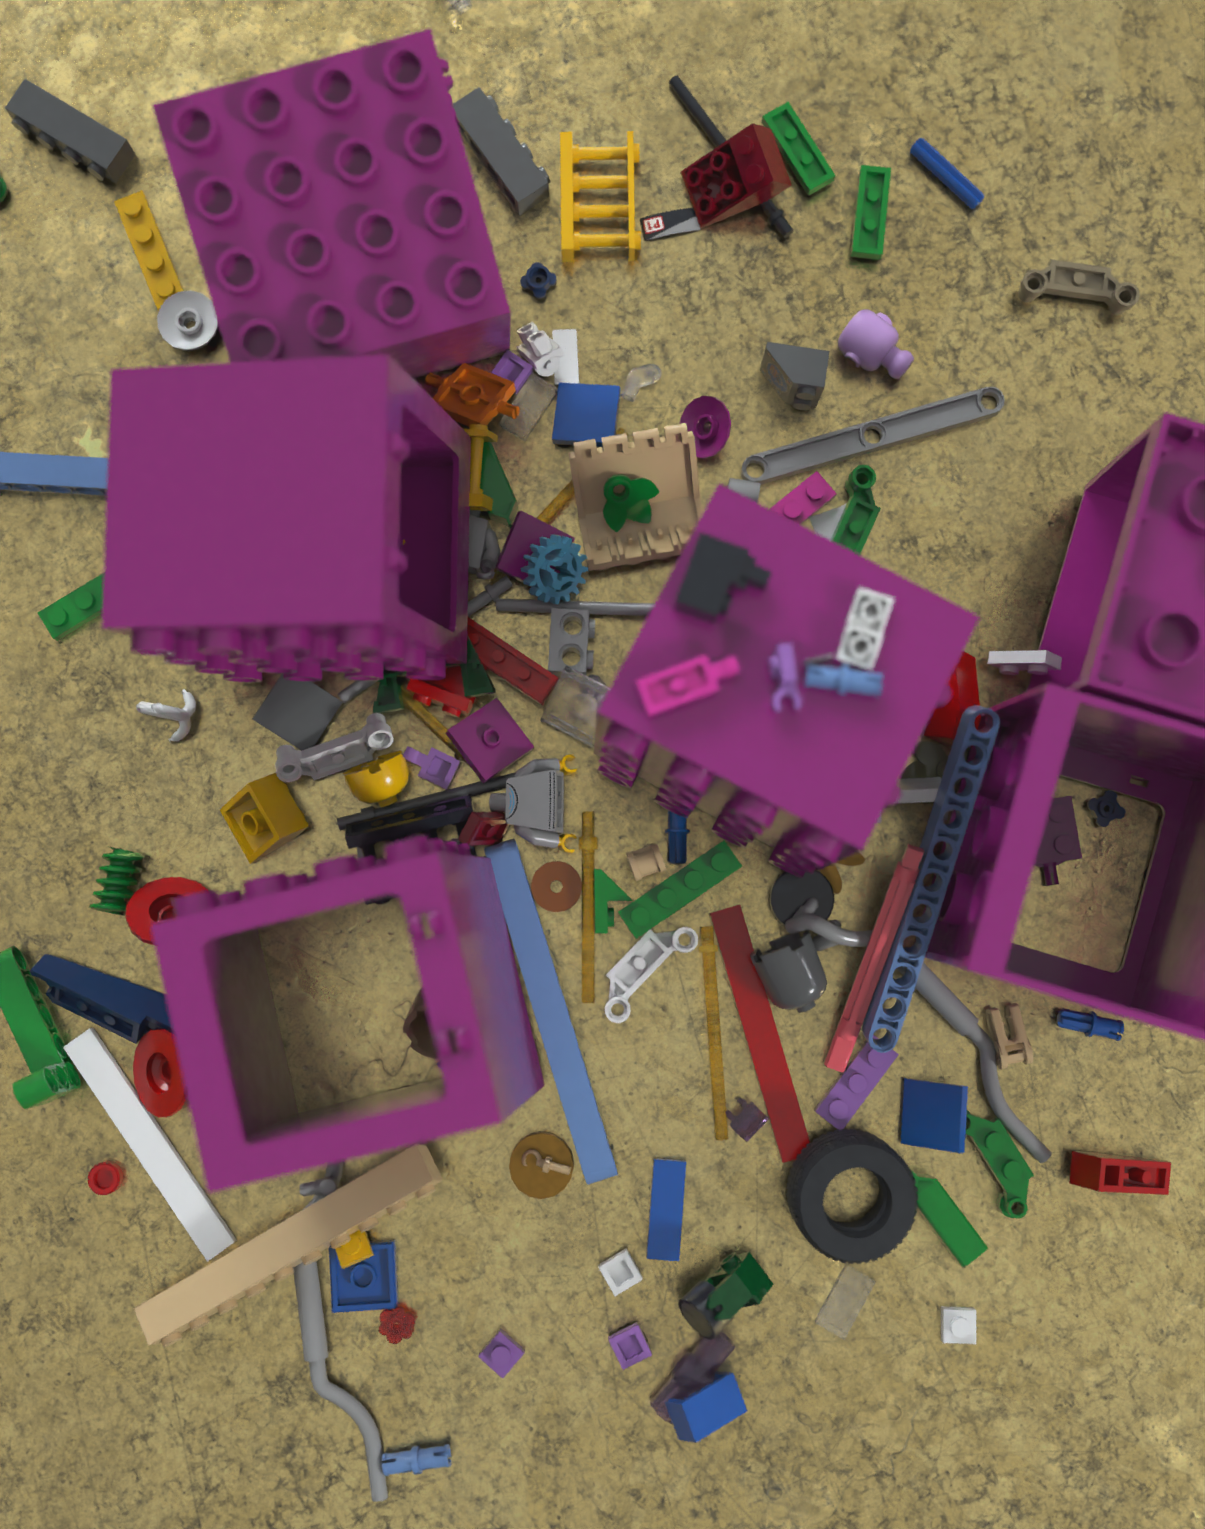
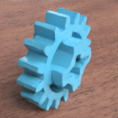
M551 534L550 539L540 537V546L530 545L533 551L532 555H524L523 557L529 562L528 566L521 568L522 572L528 573V577L523 580V584L531 586L529 593L538 596L540 601L546 603L549 601L553 604H559L560 600L570 601V592L578 595L580 592L577 584H585L586 582L581 577V574L588 571V567L582 566L581 563L587 556L578 553L581 549L580 544L572 543V539L569 537ZM550 565L556 567L555 569L559 570L560 573L554 572Z

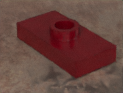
M472 812L458 841L463 844L468 843L469 846L500 843L509 827L505 820L506 812Z

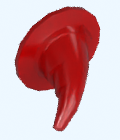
M164 877L148 882L134 892L127 903L125 918L131 933L142 942L155 946L150 925L176 918L172 900L209 890L197 881L183 877Z
M165 1029L150 1030L141 1037L135 1049L133 1061L134 1084L139 1099L147 1111L156 1117H171L181 1110L187 1099L175 1037Z

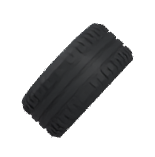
M838 1129L834 1130V1132L830 1131L825 1135H820V1138L813 1139L812 1143L809 1142L806 1145L807 1147L801 1150L802 1153L798 1154L797 1160L793 1162V1168L790 1169V1175L787 1179L788 1190L786 1196L788 1198L789 1211L802 1235L819 1253L824 1254L829 1259L839 1260L842 1263L848 1262V1264H853L854 1262L856 1264L868 1263L870 1260L876 1261L877 1258L880 1257L881 1259L884 1257V1254L888 1255L891 1253V1250H895L898 1247L897 1245L901 1244L903 1239L907 1237V1232L911 1230V1225L915 1221L914 1216L917 1214L916 1208H918L916 1182L905 1161L885 1141L874 1134L872 1135L862 1130L842 1129L840 1131ZM852 1168H865L873 1172L878 1179L879 1193L876 1203L870 1212L852 1222L832 1220L823 1208L824 1194L832 1179L839 1173Z

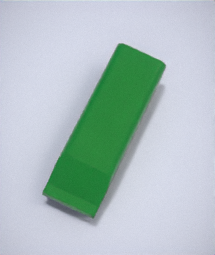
M484 442L480 489L483 490V494L493 498L492 511H487L491 520L508 526L511 529L518 510L517 500L492 443Z
M910 1169L918 1190L916 1192L918 1194L917 1211L956 1263L962 1268L968 1266L988 1249V1246L935 1177L914 1173Z

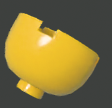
M400 750L380 755L376 760L359 764L343 773L347 787L353 796L359 801L368 804L378 802L380 807H385L398 801L396 795L405 789L409 779L407 761Z

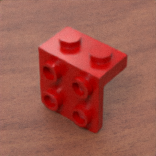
M460 666L447 668L445 679H410L406 688L413 695V701L425 706H430L431 703L442 706V712L459 718L460 714L469 716L477 698L465 697Z

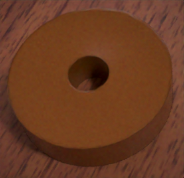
M552 861L542 865L535 872L531 882L533 898L539 906L551 912H562L573 907L579 900L582 891V882L578 872L571 865L561 861ZM553 881H560L563 888L559 893L552 892L550 886Z

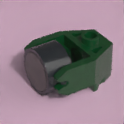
M733 1252L720 1263V1268L704 1281H699L678 1301L681 1314L688 1324L702 1337L713 1340L734 1319V1315L742 1307L759 1305L763 1297L773 1286L774 1283L750 1252L738 1255Z

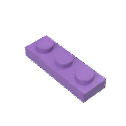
M866 1040L847 1065L845 1072L840 1074L814 1111L835 1128L842 1131L899 1054L893 1049L886 1053L877 1052L872 1049Z

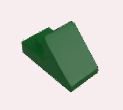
M594 869L595 933H608V927H614V908H608V902L633 900L601 869Z

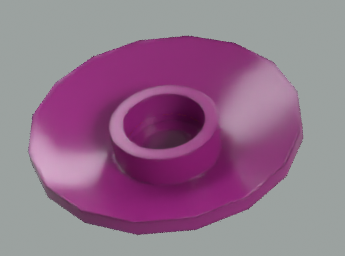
M703 395L692 400L686 406L680 418V424L686 423L687 431H692L694 434L696 457L708 458L716 455L724 448L730 435L731 420L728 409L718 398Z

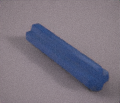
M919 138L912 145L911 154L971 209H975L980 205L985 197L984 194L924 138Z

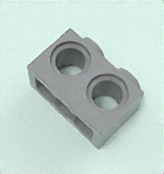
M551 608L548 671L555 676L586 677L587 669H593L594 650H588V638H594L595 619H589V610ZM576 621L580 623L582 629L579 633L571 635L564 630V627L568 622ZM567 652H576L580 656V661L576 665L569 666L563 662L562 658Z

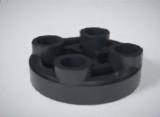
M814 870L813 874L805 873L803 878L784 872L772 884L770 906L774 916L785 926L786 921L792 918L809 898L815 897L819 900V907L814 914L827 920L834 907V891L828 879L817 870Z

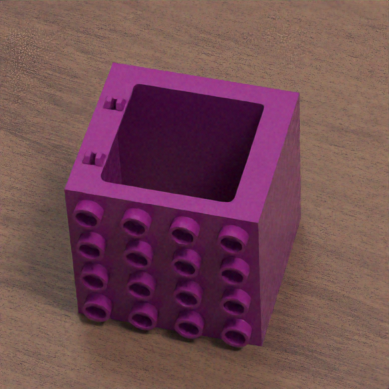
M431 28L152 104L230 363L388 354L412 379L427 376L430 372H441L459 367L463 363L477 362L505 354L507 350L510 351L511 311L457 124L456 112L452 106L453 102L449 90L454 86L451 75L444 76L443 74L449 72V65L447 60L438 56Z
M388 354L111 369L102 628L129 636L131 653L164 656L165 663L195 665V672L223 674V680L232 682H261L262 672L283 673V679L290 681L314 682L322 681L323 671L344 672V678L349 680L378 681L383 680L384 665L387 670L405 671L406 677L410 679H445L446 664H467L471 437Z
M1164 412L1085 485L1038 649L1047 650L1062 657L1061 670H1048L1046 675L1031 674L1026 692L1050 683L1205 729V424Z
M719 483L597 711L593 753L600 757L598 761L600 766L597 771L611 781L630 789L636 778L639 777L659 788L654 801L663 808L681 817L688 818L694 808L697 807L717 818L711 831L720 838L742 848H746L748 842L752 843L754 838L774 848L768 859L774 866L799 878H803L805 873L813 874L814 870L823 869L826 866L835 864V862L863 851L884 807L892 806L898 802L902 792L897 785V781L934 708L942 707L948 703L952 692L947 682L980 616ZM701 532L749 549V556L756 558L755 565L772 572L765 591L748 585L745 591L735 589L734 593L727 591L726 593L733 595L726 616L718 614L715 624L673 609ZM858 587L895 598L872 670L836 658ZM792 643L797 673L796 686L802 700L799 710L794 711L792 700L788 697H782L780 699L781 711L774 713L771 701L779 688L777 686V679L770 678L768 657L773 656V651L777 645ZM833 654L830 659L813 662L812 664L835 668L848 665L850 670L883 673L880 696L875 697L873 695L852 692L839 695L837 690L804 687L808 664L803 665V663L809 659ZM703 655L707 656L710 665L735 656L740 668L739 673L725 679L716 680L719 692L648 717L636 685V680Z
M1050 683L1041 685L988 708L998 715L1000 721L999 730L925 958L1205 1041V729ZM984 713L981 714L978 730L982 729L986 724L987 719ZM974 745L973 748L969 749L966 762L973 760L976 756ZM1059 775L1156 803L1163 811L1162 821L1120 969L1115 972H1108L1012 943ZM964 777L961 779L957 793L962 792L966 787ZM1130 779L1148 781L1147 786L1143 787L1130 783ZM955 809L951 812L948 824L952 823L956 818ZM943 841L939 855H941L946 849L945 841ZM934 873V875H933V879H932L931 885H932V884L935 882V880H936V874H935V873Z
M427 836L416 837L384 846L386 858L375 860V856L357 859L356 854L346 855L313 864L315 876L308 877L307 873L287 876V873L283 872L242 882L244 894L241 893V890L218 894L217 890L183 896L172 900L176 914L175 919L150 925L208 1193L499 1124L545 1086L491 858L471 856L468 843L457 845L456 841L443 843L442 839L428 841ZM387 894H395L401 899L443 1078L299 1113L258 927ZM428 914L429 929L433 936L426 937L421 915ZM455 1029L454 1035L457 1048L461 1051L458 1053H453L449 1031Z

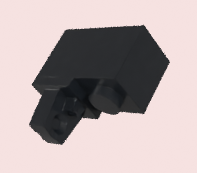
M701 532L673 609L715 624L718 614L726 616L733 595L726 593L727 591L732 593L735 592V589L745 591L747 585L765 591L772 572L756 566V558L749 556V549Z

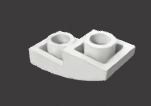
M861 587L857 588L838 648L837 659L872 670L895 598Z

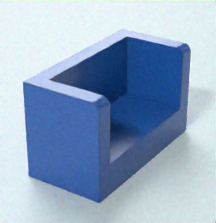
M716 1371L711 1375L713 1382L684 1400L671 1398L665 1402L679 1440L697 1443L747 1412L733 1372Z

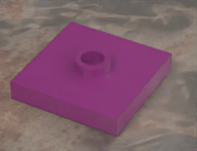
M518 511L495 569L523 582L528 577V573L522 572L521 568L528 566L529 563L523 557L524 555H532L531 544L540 546V537L550 539L551 534L569 537L572 539V543L575 538L523 511ZM550 565L554 572L560 573L559 570L555 569L556 567Z
M498 698L472 713L446 732V735L483 784L534 749L533 744Z

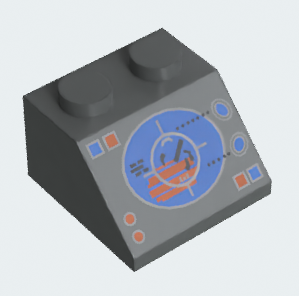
M767 342L760 371L785 404H791L799 410H809L817 407L824 390L830 351Z

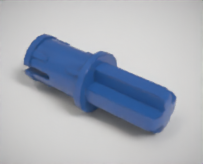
M668 810V829L665 830V834H668V862L670 864H684L687 861V834L690 833V830L687 829V818Z
M1063 1008L1057 1014V1025L1059 1027L1084 1032L1087 1037L1097 1035L1120 1041L1122 1036L1117 1034V1032L1121 1034L1124 1032L1122 1020L1100 1017L1093 1011L1087 1014Z

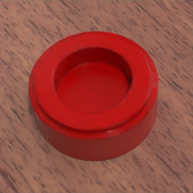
M103 1161L96 1164L88 1174V1185L98 1195L113 1193L123 1182V1171L113 1161Z

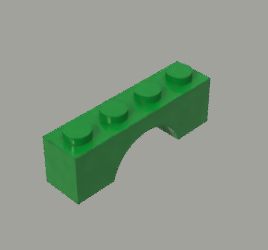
M723 840L620 910L618 914L633 937L637 939L743 866L726 841Z

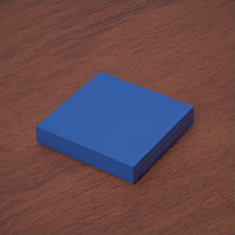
M559 382L552 433L553 444L573 445V442L595 439L596 446L602 447V437L616 435L620 386Z
M904 1078L901 1144L953 1153H964L968 1086Z
M395 1239L369 1241L374 1256L344 1269L340 1265L336 1250L332 1249L331 1246L329 1247L332 1313L398 1308Z

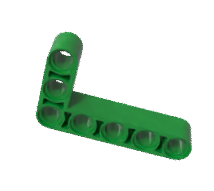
M16 946L0 952V1007L31 1074L15 1081L12 1088L15 1098L21 1107L30 1109L50 1103L81 1086V1080L74 1063L63 1048L65 1046L34 977L30 974V968L23 954Z

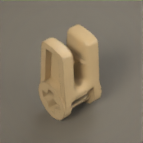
M650 843L639 850L626 852L636 882L653 873L666 871V866L657 843Z
M1017 1003L1009 1004L1005 1007L1007 1015L1005 1018L1008 1019L1011 1033L1010 1039L1006 1036L1003 1026L1005 1023L1002 1022L1000 1010L998 1008L986 1009L990 1034L996 1049V1064L1000 1070L1007 1069L1008 1065L1023 1062L1025 1065L1033 1063L1032 1047L1027 1037ZM1018 1050L1016 1053L1008 1054L1010 1051Z

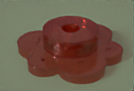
M397 1306L393 1310L385 1309L381 1312L379 1317L381 1322L379 1333L386 1335L388 1342L398 1344L402 1338L408 1339L412 1336L411 1328L415 1325L416 1321L412 1313L405 1312L401 1306Z

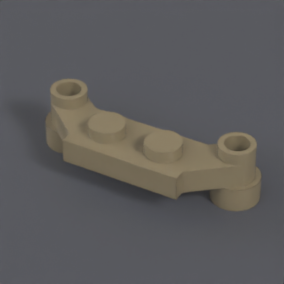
M1052 259L1043 270L1033 269L1028 271L1021 280L1018 291L1019 298L1024 302H1031L1044 293L1102 301L1108 305L1110 312L1115 315H1121L1131 309L1140 297V292L1136 285L1129 282L1121 284L1111 274V268Z

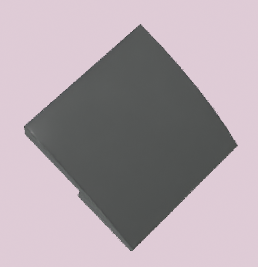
M282 673L252 720L302 751L316 744L343 702L312 682L285 680Z

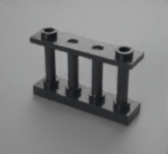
M472 795L460 796L346 824L345 831L348 849L358 847L362 850L364 857L375 856V860H378L374 848L376 842L389 839L395 843L406 840L405 837L407 835L417 832L424 833L428 841L439 839L437 829L451 824L456 827L459 838L471 813L475 812ZM474 845L469 846L471 856H477ZM387 894L364 901L366 905L372 903L384 904L398 896Z

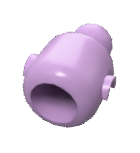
M860 310L850 320L838 339L839 350L844 356L854 361L857 368L860 366L867 371L877 370L883 365L887 368L891 377L900 379L914 361L912 353L896 347L899 334L892 326L890 318L883 313L876 314L871 310Z

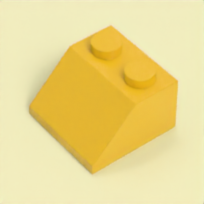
M276 773L248 783L220 809L222 816L250 864L295 839L309 827L304 814L295 803L287 785L277 777Z

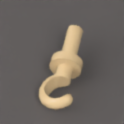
M527 1150L522 1156V1164L524 1166H527V1155L532 1153L537 1158L536 1166L543 1167V1172L548 1173L549 1170H553L566 1175L570 1174L571 1167L552 1162V1157L550 1156L542 1159L540 1153L536 1150Z

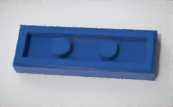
M654 1158L647 1259L679 1261L686 1160Z

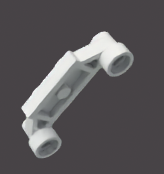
M373 713L367 717V724L362 730L300 751L295 750L291 745H282L276 750L277 760L275 762L277 777L284 782H293L303 774L312 776L313 780H317L374 760L372 754L375 750H384L393 743L391 728L386 724L384 715Z
M681 927L676 931L654 933L651 929L647 931L606 974L610 979L609 1000L605 1005L607 1018L614 1023L626 1021L631 1013V1007L628 1002L629 997L673 951L683 953L693 951L698 944L696 932L689 927ZM683 933L687 934L690 938V942L686 946L680 945L678 941L679 936ZM616 1003H620L624 1007L620 1015H615L611 1011L612 1006Z

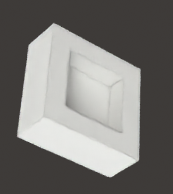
M627 1248L598 1265L614 1296L643 1280V1276Z
M941 1306V1341L953 1344H976V1310L973 1307Z

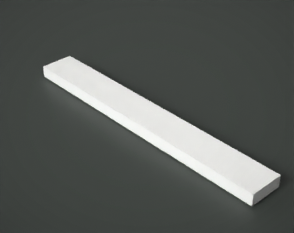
M89 1028L63 1047L207 1262L233 1244L237 1239L153 1115L147 1111L139 1099L138 1093L94 1028Z

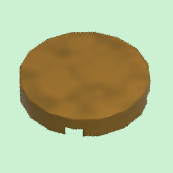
M546 1132L529 1134L519 1141L511 1153L509 1163L511 1179L518 1190L528 1197L538 1199L554 1197L563 1191L571 1180L574 1167L572 1152L569 1147L555 1134ZM527 1150H536L540 1153L542 1159L550 1156L552 1157V1162L571 1167L570 1174L566 1175L553 1170H549L548 1173L543 1172V1167L536 1166L537 1158L532 1153L527 1155V1166H524L522 1164V1156Z

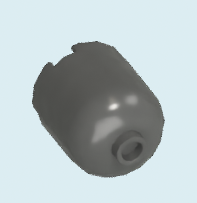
M805 931L802 937H800L799 933L784 935L770 941L772 948L763 953L757 948L750 954L753 965L770 1000L778 1008L786 1010L797 1009L798 1013L808 1011L816 1006L815 1001L826 990V975L809 931Z

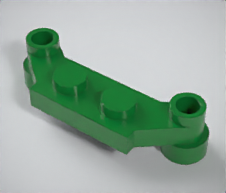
M859 465L849 474L848 480L845 482V490L850 498L831 538V541L858 555L861 554L881 509L875 505L871 487L876 482V473L868 465Z
M967 1110L965 1134L970 1136L1004 1190L997 1198L999 1211L1009 1218L1024 1217L1028 1211L1026 1204L1029 1179L1034 1176L1033 1172L998 1118L989 1121L972 1115ZM1014 1202H1017V1208L1015 1210H1011L1012 1204Z

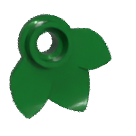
M617 474L608 478L603 487L604 496L607 500L603 507V516L608 526L613 531L618 532L625 524L627 518L639 523H650L652 509L648 500L659 494L657 486L651 480L643 477L630 479L626 475ZM617 485L624 486V490L621 493H615L613 489Z

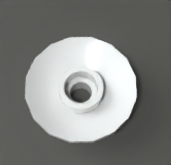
M192 290L179 291L168 297L161 305L157 316L158 329L163 339L172 347L184 351L197 350L207 345L216 335L219 326L212 301L204 294ZM195 321L194 327L186 328L188 322Z

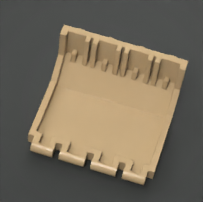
M686 423L665 426L664 436L659 437L658 428L632 432V442H628L626 433L602 437V447L598 448L595 439L573 442L574 452H569L568 456L583 547L587 556L586 561L589 571H602L625 564L636 565L642 561L654 559L665 560L682 554L703 514L695 438L692 431H687ZM617 474L626 475L630 479L643 477L651 480L657 486L659 494L648 500L652 509L650 523H639L627 518L625 524L618 532L613 531L608 526L603 516V507L607 501L604 496L603 487L608 478ZM617 485L613 491L621 493L624 490V486Z

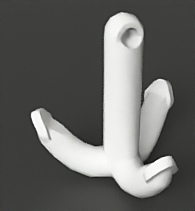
M185 689L181 691L185 706L182 709L141 701L136 705V709L140 713L179 721V728L168 739L169 742L182 740L191 728L190 717L195 712L196 702L193 695Z

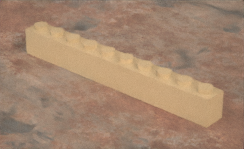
M415 1144L135 1307L134 1311L148 1346L162 1343L163 1347H167L182 1339L181 1333L190 1328L191 1331L207 1325L210 1322L209 1316L216 1312L222 1315L238 1306L237 1300L244 1296L252 1298L266 1290L265 1284L275 1279L276 1282L288 1278L294 1274L293 1268L302 1262L306 1266L319 1260L322 1257L321 1251L331 1246L332 1249H336L351 1240L350 1234L359 1229L361 1233L366 1232L379 1224L378 1218L387 1213L389 1216H393L408 1207L406 1202L412 1198L417 1197L419 1200L435 1192L434 1186L442 1182L443 1179L427 1146Z

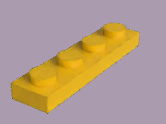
M141 190L118 199L114 203L156 308L159 311L161 305L168 297L179 291H184L146 195Z

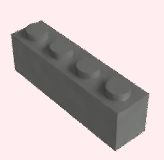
M27 79L23 80L5 106L6 111L13 119L11 123L15 128L26 135L29 132L36 135L37 140L51 150L54 147L61 150L64 157L72 163L78 165L81 162L86 165L87 169L101 180L106 177L116 183L135 156V152L126 138Z
M478 87L452 104L456 112L460 134L519 216L549 197L548 184L550 183V178L542 166L537 167L535 165L529 147L525 142L520 144L517 140L513 125L507 118L503 120L499 115V108L491 95L486 96L481 88Z

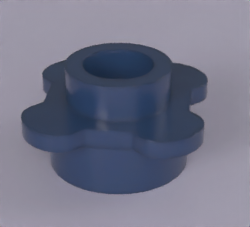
M539 262L533 263L527 270L526 275L520 279L521 286L534 292V296L539 299L544 298L547 289L557 282L556 275L550 273ZM537 278L541 279L540 283L536 282Z
M1112 790L1105 791L1103 796L1091 798L1088 801V809L1091 810L1092 816L1100 827H1106L1110 821L1122 819L1125 816V809L1119 805L1117 794ZM1104 806L1109 807L1108 812L1104 810Z

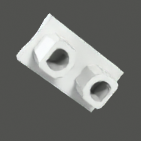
M533 322L518 329L517 333L522 341V344L517 346L520 355L533 366L539 375L547 377L553 375L559 367V357L564 355L561 346L547 336L543 330L539 331Z

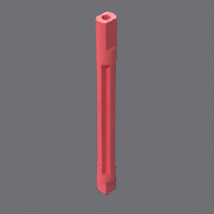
M907 844L902 860L897 863L825 1058L824 1065L839 1072H845L920 872L918 867L924 853L923 848Z

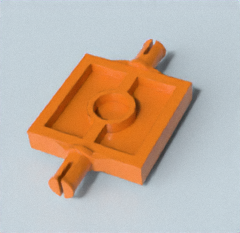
M466 363L461 364L448 377L443 378L432 372L426 377V385L438 389V392L432 399L456 422L466 426L470 424L487 426L497 414L501 413L512 419H516V416L518 417L520 408L507 403L516 391L513 381Z

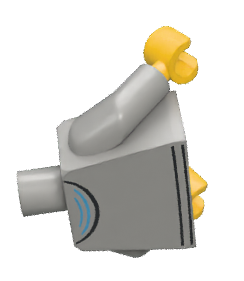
M568 754L560 760L557 758H546L530 761L518 769L514 777L506 780V793H491L489 798L491 812H506V824L514 825L515 833L533 845L548 848L558 847L563 852H574L575 850L567 849L564 842L568 837L577 839V837L568 833L559 836L558 833H563L564 776H569L577 771V769H568L565 766V761H572L575 759V756Z

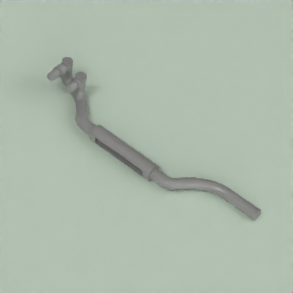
M815 897L809 898L795 915L785 923V928L790 934H797L806 929L817 933L818 935L812 939L816 951H823L838 944L850 947H867L873 931L846 930L841 928V923L838 920L834 919L829 922L815 915L814 912L819 907V900ZM923 962L915 988L961 1036L967 1035L978 1047L982 1082L992 1110L1004 1127L1039 1163H1044L1050 1158L1051 1151L1013 1113L1004 1098L998 1079L996 1049L993 1041L978 1025L979 1019ZM901 966L897 970L904 976L906 967Z
M344 1161L328 1164L324 1178L302 1183L299 1186L301 1196L315 1195L303 1209L337 1190L342 1176ZM317 1261L306 1266L302 1262L295 1266L293 1270L304 1361L309 1362L313 1388L320 1397L343 1409L358 1426L365 1445L371 1498L373 1502L383 1501L388 1498L386 1476H384L382 1469L384 1461L382 1460L383 1453L379 1431L367 1409L354 1396L331 1383L327 1378L325 1358L329 1354Z

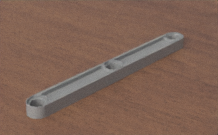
M985 387L757 453L744 460L741 468V477L743 480L758 482L762 485L996 416L1004 406V395L996 387ZM985 395L993 396L997 401V407L992 410L986 409L981 403V398ZM868 429L877 430L881 439L878 443L871 444L865 440L864 432ZM751 463H758L762 466L764 473L759 478H753L748 475L746 467Z

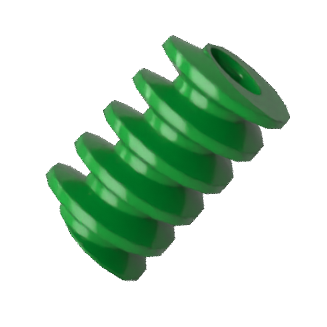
M109 847L113 852L102 854V858L110 862V865L99 867V870L106 874L107 877L96 879V883L104 887V889L94 891L92 894L101 901L100 903L90 904L89 908L123 915L121 912L126 911L127 902L124 900L131 898L134 894L133 891L128 889V886L138 885L139 882L131 874L140 873L142 870L134 864V861L144 860L145 856L141 853Z

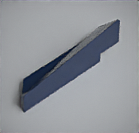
M45 954L30 969L32 976L45 981L49 986L46 995L51 1002L135 1044L138 1043L144 1033L146 1034L150 1030L165 1029L174 1035L166 995L50 954Z

